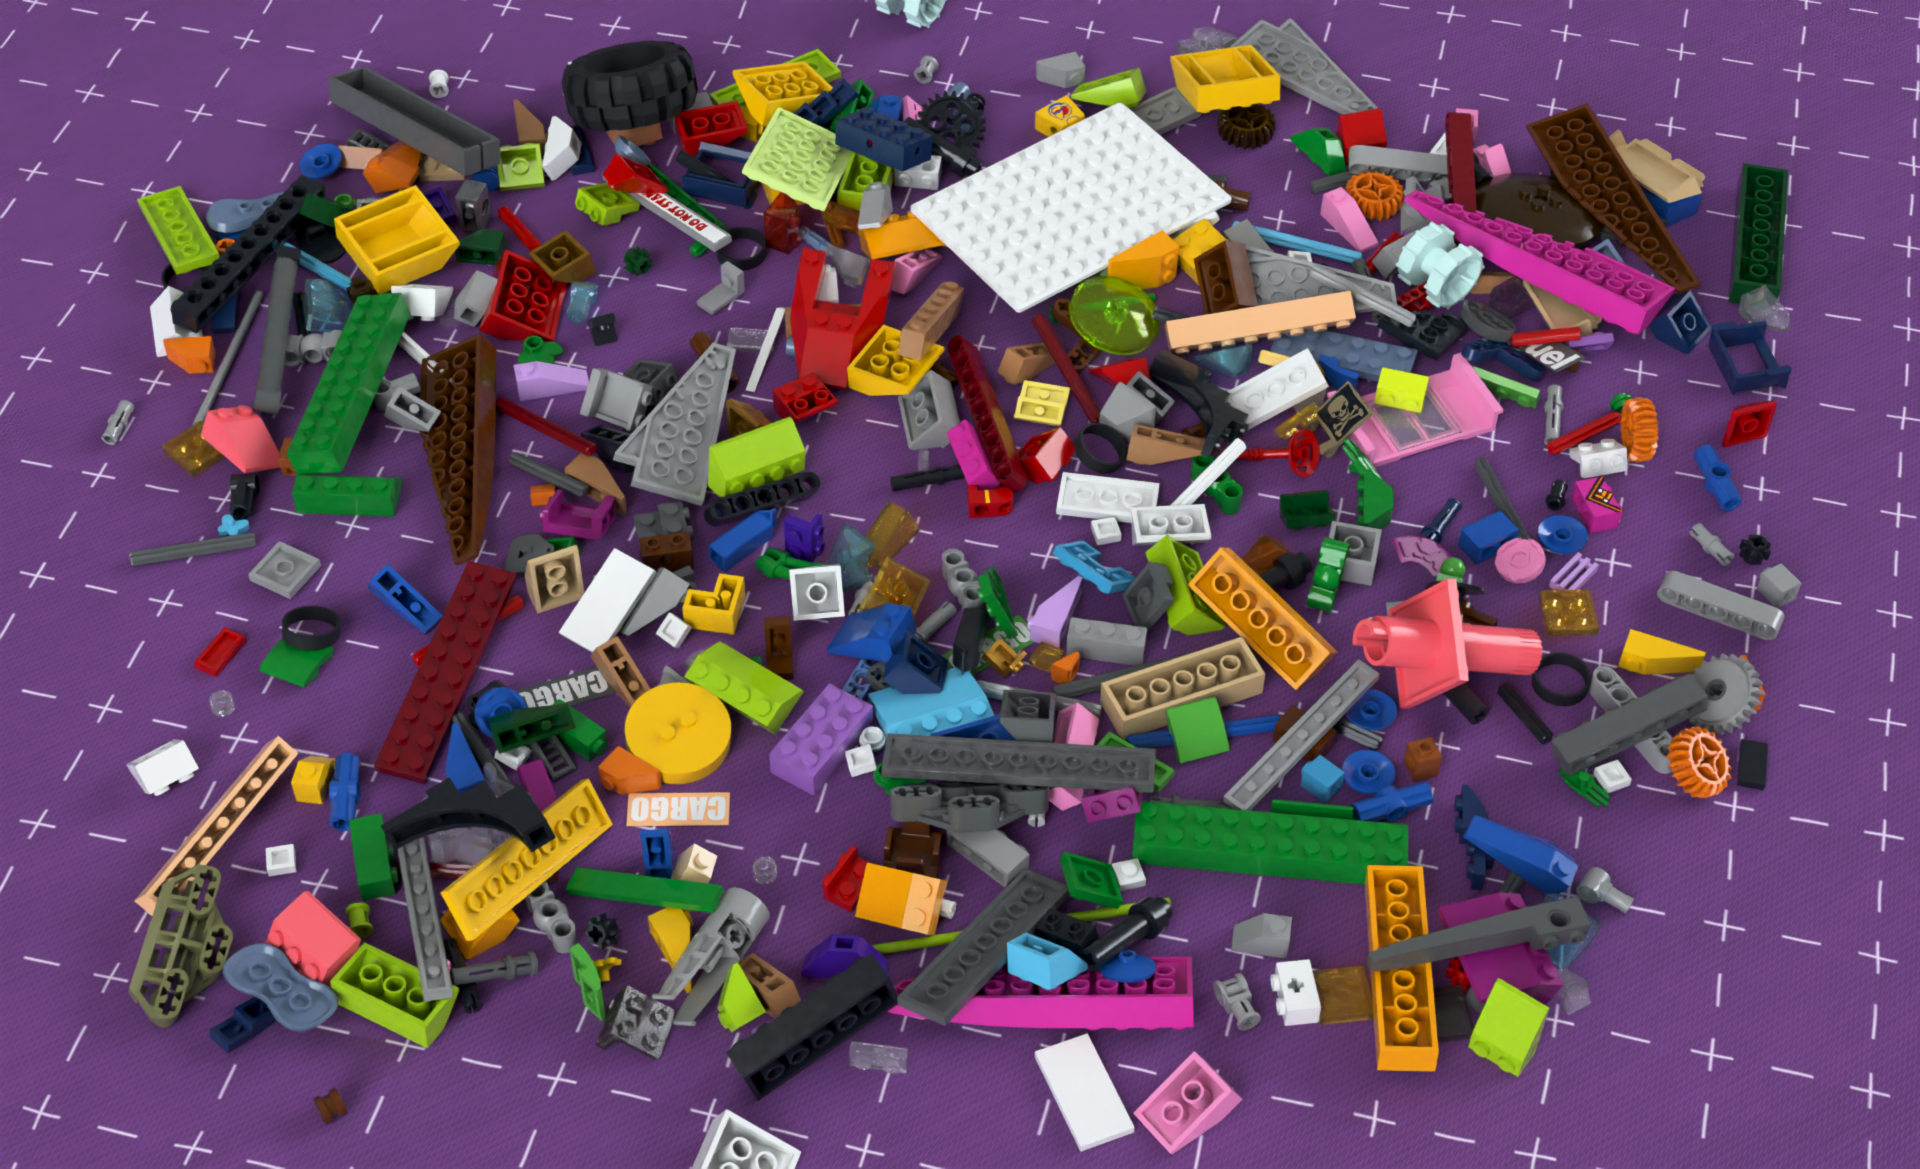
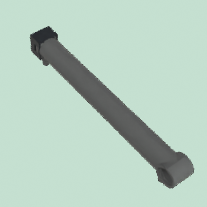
M279 244L273 264L266 325L252 410L259 411L261 415L266 413L277 415L297 269L301 255V249Z

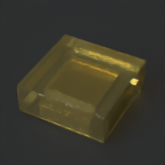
M1041 641L1029 658V664L1051 673L1052 664L1064 657V650Z

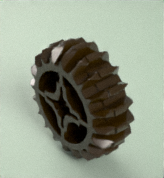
M1252 104L1250 107L1236 106L1231 107L1229 110H1221L1217 120L1219 136L1222 137V141H1227L1228 145L1234 144L1236 148L1243 147L1244 150L1246 147L1254 149L1255 146L1261 148L1263 144H1268L1269 140L1274 136L1276 129L1274 114L1271 113V109H1265V105Z

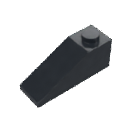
M602 425L580 433L581 437L596 445L597 453L613 468L622 470L625 473L634 471L635 466L613 460L615 452L631 435L630 433Z

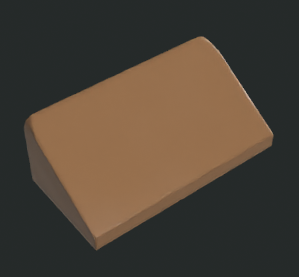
M1481 272L1477 281L1478 284L1472 288L1470 293H1515L1516 276L1510 272Z

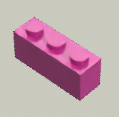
M964 419L949 430L946 434L969 485H977L978 490H994L1001 485L995 479L977 429Z

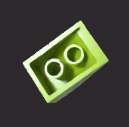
M1138 67L1079 84L1071 94V98L1110 107L1117 103H1123L1130 109L1138 105V102L1142 100L1147 90Z
M1498 978L1475 1025L1468 1047L1478 1056L1487 1058L1497 1064L1503 1071L1519 1077L1536 1052L1549 1007Z

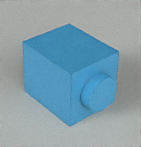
M1319 755L1316 759L1308 761L1303 766L1300 786L1322 802L1327 803L1342 789L1345 772Z

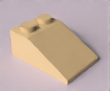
M577 545L527 561L525 572L527 593L537 614L580 600L584 595Z

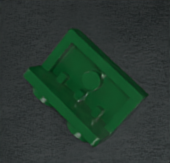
M1327 490L1280 495V518L1286 528L1299 530L1304 526L1325 527L1327 524H1332V521H1335V513L1329 506V493Z

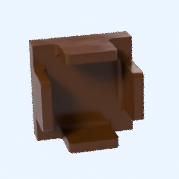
M919 821L903 822L902 829L888 827L884 845L883 866L937 878L944 833L931 832L929 824Z

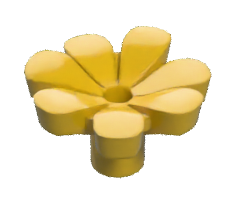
M609 957L593 961L598 971L600 982L610 981L609 969L621 965L622 959Z

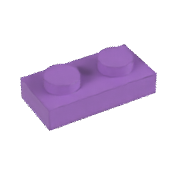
M1595 332L1590 336H1581V340L1568 341L1564 344L1573 350L1578 349L1580 354L1608 350L1614 343L1613 333Z

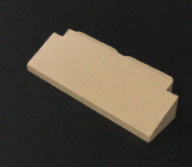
M1619 129L1609 136L1637 183L1664 201L1671 203L1702 193L1700 187H1704L1702 183L1705 179L1704 174L1681 159H1674L1672 161L1671 153L1648 139L1640 141L1636 138L1627 144Z
M1518 277L1549 329L1578 326L1581 328L1582 337L1590 336L1593 334V329H1598L1597 324L1602 322V317L1587 313L1583 308L1575 304L1566 303L1562 298Z

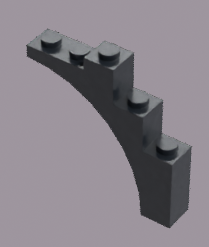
M1163 349L1154 357L1149 370L1151 380L1164 386L1188 404L1204 426L1206 441L1201 455L1210 458L1215 451H1220L1224 442H1233L1239 436L1244 437L1249 426L1246 423L1249 414L1230 406L1231 403L1228 402L1231 393L1212 385L1213 382L1210 381L1212 372Z
M447 778L425 791L428 795L427 799L381 825L394 850L436 832L466 827L490 828L508 833L520 840L531 852L556 838L546 818L522 784L496 797L485 780L460 794L451 779Z

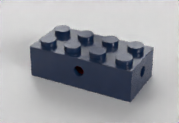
M862 108L860 111L847 114L845 117L836 120L835 145L901 172L931 160L933 135L924 132L921 128L911 127L906 122L896 121L888 115L873 112L870 108Z

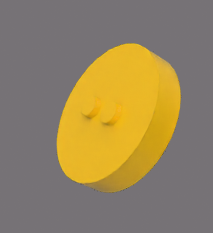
M680 682L663 684L645 692L631 706L625 721L626 748L631 754L660 770L661 782L668 784L692 783L712 774L727 757L731 745L730 717L722 701L703 687Z

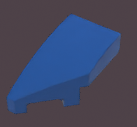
M1321 354L1319 363L1332 387L1339 390L1349 381L1357 390L1359 373L1339 367L1340 360Z

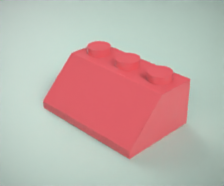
M304 891L274 919L266 940L268 945L282 950L287 955L292 966L300 974L321 982L330 988L332 978L356 953L361 942L360 937L309 891Z

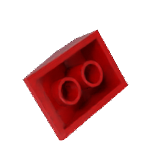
M738 101L683 111L680 115L674 117L676 135L681 149L694 157L699 151L700 142L725 146L748 132V126Z

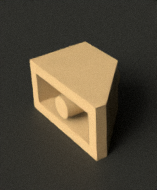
M694 843L677 856L671 879L708 883L713 873L717 855Z

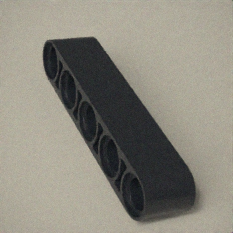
M804 472L717 498L705 510L704 519L711 526H721L747 518L758 510L777 509L807 500L820 488V479L813 472ZM802 482H807L811 490L804 488ZM780 488L787 490L789 496H784ZM758 495L764 496L767 503L761 502ZM736 502H741L745 510L739 509L736 506ZM713 508L719 509L722 512V517L717 516Z

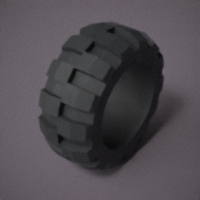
M654 40L618 44L580 56L566 66L561 82L568 114L579 127L584 129L592 128L594 131L628 130L672 119L680 115L682 111H686L693 106L698 90L694 64L687 50L681 44Z

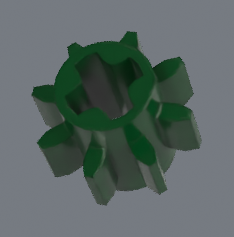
M638 246L636 249H629L624 256V262L627 264L624 269L630 274L634 273L636 276L647 273L651 268L652 261L648 259L651 254Z

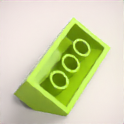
M787 417L709 446L708 487L718 496L724 497L804 471L806 450L793 419Z
M1166 535L1145 552L1148 563L1154 562L1165 565L1173 581V585L1169 590L1174 601L1168 607L1166 613L1169 618L1167 620L1168 624L1174 631H1180L1190 636L1226 628L1224 620L1188 586V583L1204 567L1197 551Z
M721 641L700 653L684 676L691 684L705 688L717 696L724 705L774 735L777 734L804 692L802 689Z
M365 942L330 981L331 989L337 995L338 1005L427 1049L445 1028L459 993V988L451 984L452 998L424 1002L418 968Z

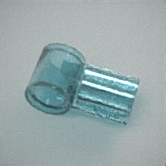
M573 281L570 291L571 300L566 312L567 319H570L575 324H581L587 320L591 304H595L597 300L598 286L596 283Z

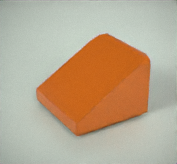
M552 484L531 486L530 497L532 506L547 505L549 498L553 497L556 493V486Z
M1074 652L1054 662L1051 666V680L1059 684L1073 681L1079 671L1080 653Z

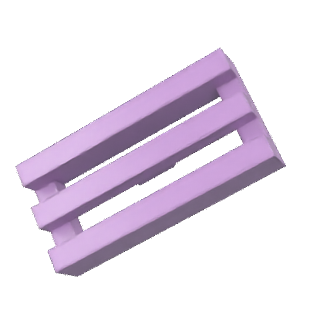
M1579 552L1549 583L1550 588L1568 599L1597 572L1599 564L1596 562L1591 564V559L1587 557L1585 559L1581 558L1582 554ZM1577 564H1579L1560 584H1558ZM1586 568L1587 571L1567 590L1566 586Z

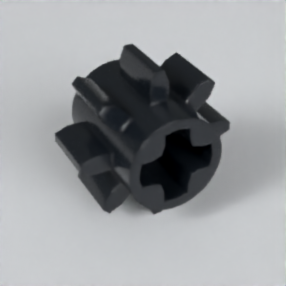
M1750 534L1748 540H1741L1739 556L1743 557L1744 561L1748 564L1761 565L1763 559L1768 560L1771 551L1769 549L1771 543L1767 542L1761 535Z
M602 913L597 918L593 917L587 920L590 926L584 933L587 935L589 945H598L599 950L608 947V945L611 946L618 942L615 936L621 932V929H618L616 918H607L606 913Z

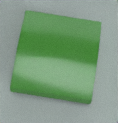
M1213 696L1165 709L1169 734L1173 736L1176 757L1179 763L1230 751L1223 718L1216 697Z
M577 943L569 949L574 979L581 986L584 1005L603 1021L606 1019L600 978L592 959L585 949Z

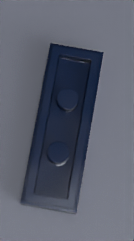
M578 125L569 126L582 143L579 160L570 167L573 176L595 172L582 128Z

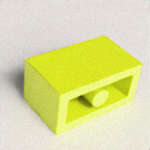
M1382 367L1374 403L1421 413L1429 377Z

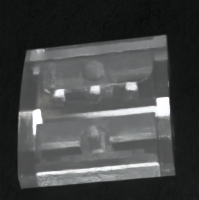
M1206 26L1194 29L1193 38L1177 41V50L1188 54L1229 48L1237 40V36Z

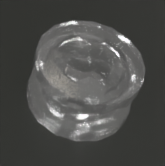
M217 691L211 695L209 703L214 715L225 717L235 710V703L230 692Z
M760 857L754 861L753 877L755 881L760 884H770L776 880L777 864L774 859ZM767 868H770V872H769V871H764L763 873L760 872V869H761V870H766Z

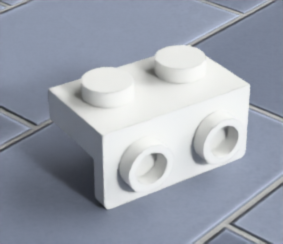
M1603 439L1601 443L1596 444L1580 443L1578 447L1569 448L1570 458L1580 464V476L1582 478L1627 470V448L1616 442L1615 439Z

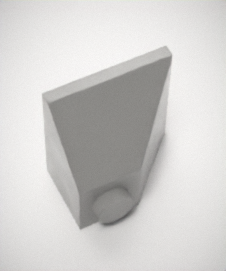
M1119 382L1100 412L1099 423L1113 428L1122 436L1125 442H1130L1134 424L1154 428L1156 406L1122 382Z

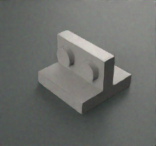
M1414 176L1406 179L1405 196L1418 190L1444 199L1445 204V192L1441 184L1424 190ZM1402 202L1401 232L1415 231L1431 222L1407 202Z

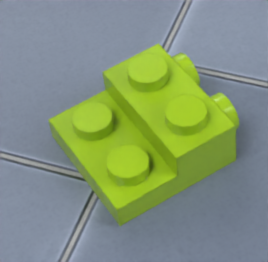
M525 143L519 146L504 145L500 147L501 164L497 165L500 191L545 187L540 143Z
M607 183L578 188L575 201L578 210H583V212L590 215L592 221H597L603 226L619 223L622 214L626 215L639 211L640 203L628 193L622 190L615 191Z

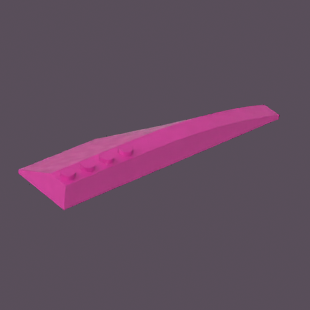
M1418 190L1405 196L1404 201L1420 214L1439 226L1441 224L1445 225L1455 233L1453 238L1467 247L1473 246L1483 254L1484 258L1533 285L1562 298L1566 303L1575 304L1583 308L1587 313L1596 314L1604 318L1608 323L1623 327L1629 333L1640 334L1645 330L1675 291L1674 287L1593 249L1586 247L1585 251L1574 248L1575 243L1565 241V244L1553 241V236L1545 233L1532 234L1533 229L1498 217L1494 221L1485 218L1486 213L1476 211V213L1464 211L1463 205L1457 203L1444 204V199Z
M1149 957L1155 962L1156 971L1150 978L1139 982L1123 983L1105 978L1099 969L1097 971L1088 969L1051 990L1043 989L1041 986L1029 981H1023L1019 977L1009 974L1005 968L1001 967L949 1022L1000 1027L1086 1028L1088 1030H1098L1100 1028H1115L1118 1030L1129 1028H1144L1147 1030L1173 1028L1182 1030L1187 1027H1194L1192 957ZM915 978L904 979L898 985H894L897 994L899 995ZM899 1005L887 1011L894 1014L928 1019Z

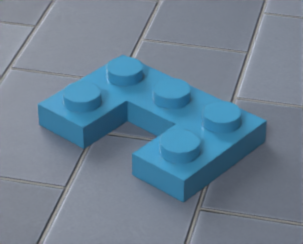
M1085 541L1056 545L1052 553L1060 559V563L1079 572L1078 575L1093 582L1097 585L1098 590L1106 594L1126 590L1136 578L1122 567L1111 569L1103 567L1098 563L1102 553Z

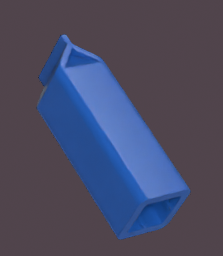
M776 509L754 512L709 544L708 554L710 561L723 572H726L772 539L773 527L777 525Z

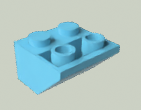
M1024 933L1007 942L1008 973L1019 977L1023 981L1039 985L1043 989H1055L1060 984L1088 970V964L1069 949L1029 933Z

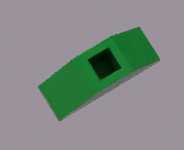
M1329 128L1310 129L1291 136L1290 140L1297 146V149L1310 157L1309 159L1322 168L1325 174L1331 176L1346 171L1341 139Z
M1364 469L1363 477L1357 480V493H1361V496L1357 497L1356 510L1361 511V515H1357L1356 525L1383 529L1391 522L1393 488L1371 470Z

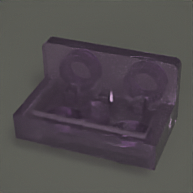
M1514 276L1495 286L1490 292L1489 308L1509 319L1518 316L1535 305L1526 289L1522 287L1523 279L1518 276Z

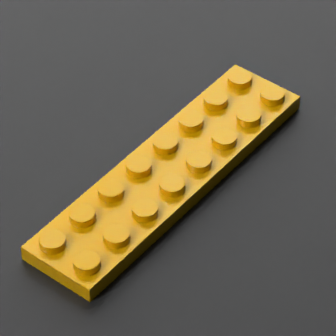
M589 778L579 781L541 812L556 837L555 839L531 852L520 840L511 836L440 892L466 941L476 939L613 825Z

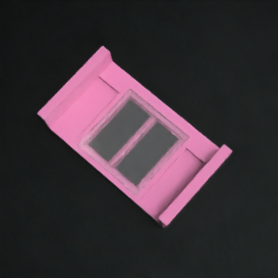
M1461 353L1453 355L1450 370L1428 376L1429 380L1421 413L1375 404L1376 392L1361 397L1373 415L1347 439L1352 440L1374 468L1454 441L1466 440L1495 431L1498 414L1503 413V408ZM1336 390L1327 393L1328 399L1336 392Z

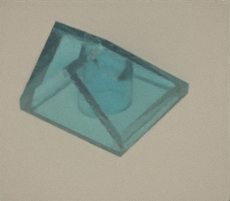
M1252 344L1232 346L1192 356V360L1227 378L1236 377L1237 375L1249 373Z
M849 524L843 525L827 558L828 565L840 564L843 593L871 581L867 563L876 546Z

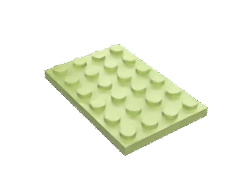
M778 107L744 165L742 174L747 175L752 180L768 185L773 190H779L789 195L792 199L809 204L814 209L825 211L845 172L852 151L835 145L836 133Z

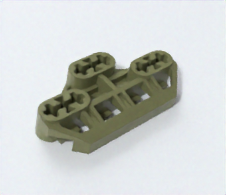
M198 864L162 885L129 986L128 993L135 1004L138 1001L149 1021L154 1022L161 1028L173 1026L178 1020L182 1005L216 982L222 975L223 965L226 962L233 940V933L229 926L224 924L215 902L221 874L213 866ZM194 877L193 882L188 880L184 895H178L179 890L178 888L174 889L175 884ZM207 879L210 880L203 906L201 911L196 910L203 883ZM167 909L183 913L182 917H176L172 932L166 931L171 918V914L166 913ZM220 937L222 941L213 970L208 969L216 938ZM155 945L172 949L171 953L165 952L160 968H155L160 950L155 949ZM144 981L160 985L159 989H153L149 1003L145 999L148 987L143 986ZM178 982L168 1015H164L162 1013L171 984Z

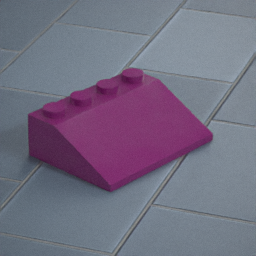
M1498 892L1439 907L1437 912L1445 929L1525 908L1526 905L1519 893ZM1529 942L1458 956L1479 1003L1487 1002L1498 978L1544 1005L1564 985L1548 951L1545 949L1533 951Z

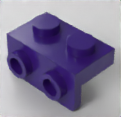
M441 187L422 193L446 225L457 221L456 213Z
M817 513L813 520L808 522L788 514L784 520L785 551L790 552L793 558L814 562L817 556L822 555L825 549V542H823L825 526L822 524V515Z

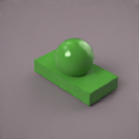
M1456 557L1444 560L1440 568L1441 573H1438L1436 581H1443L1449 578L1456 579L1458 583H1463L1464 580L1462 578L1466 570L1463 561Z

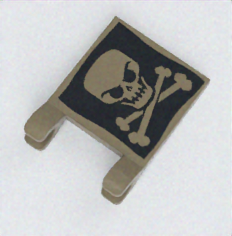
M1347 381L1313 414L1303 418L1300 421V425L1303 429H1308L1312 432L1317 429L1319 423L1322 425L1331 439L1322 443L1319 446L1321 455H1325L1329 459L1335 455L1338 447L1343 443V439L1349 438L1373 413L1353 385Z

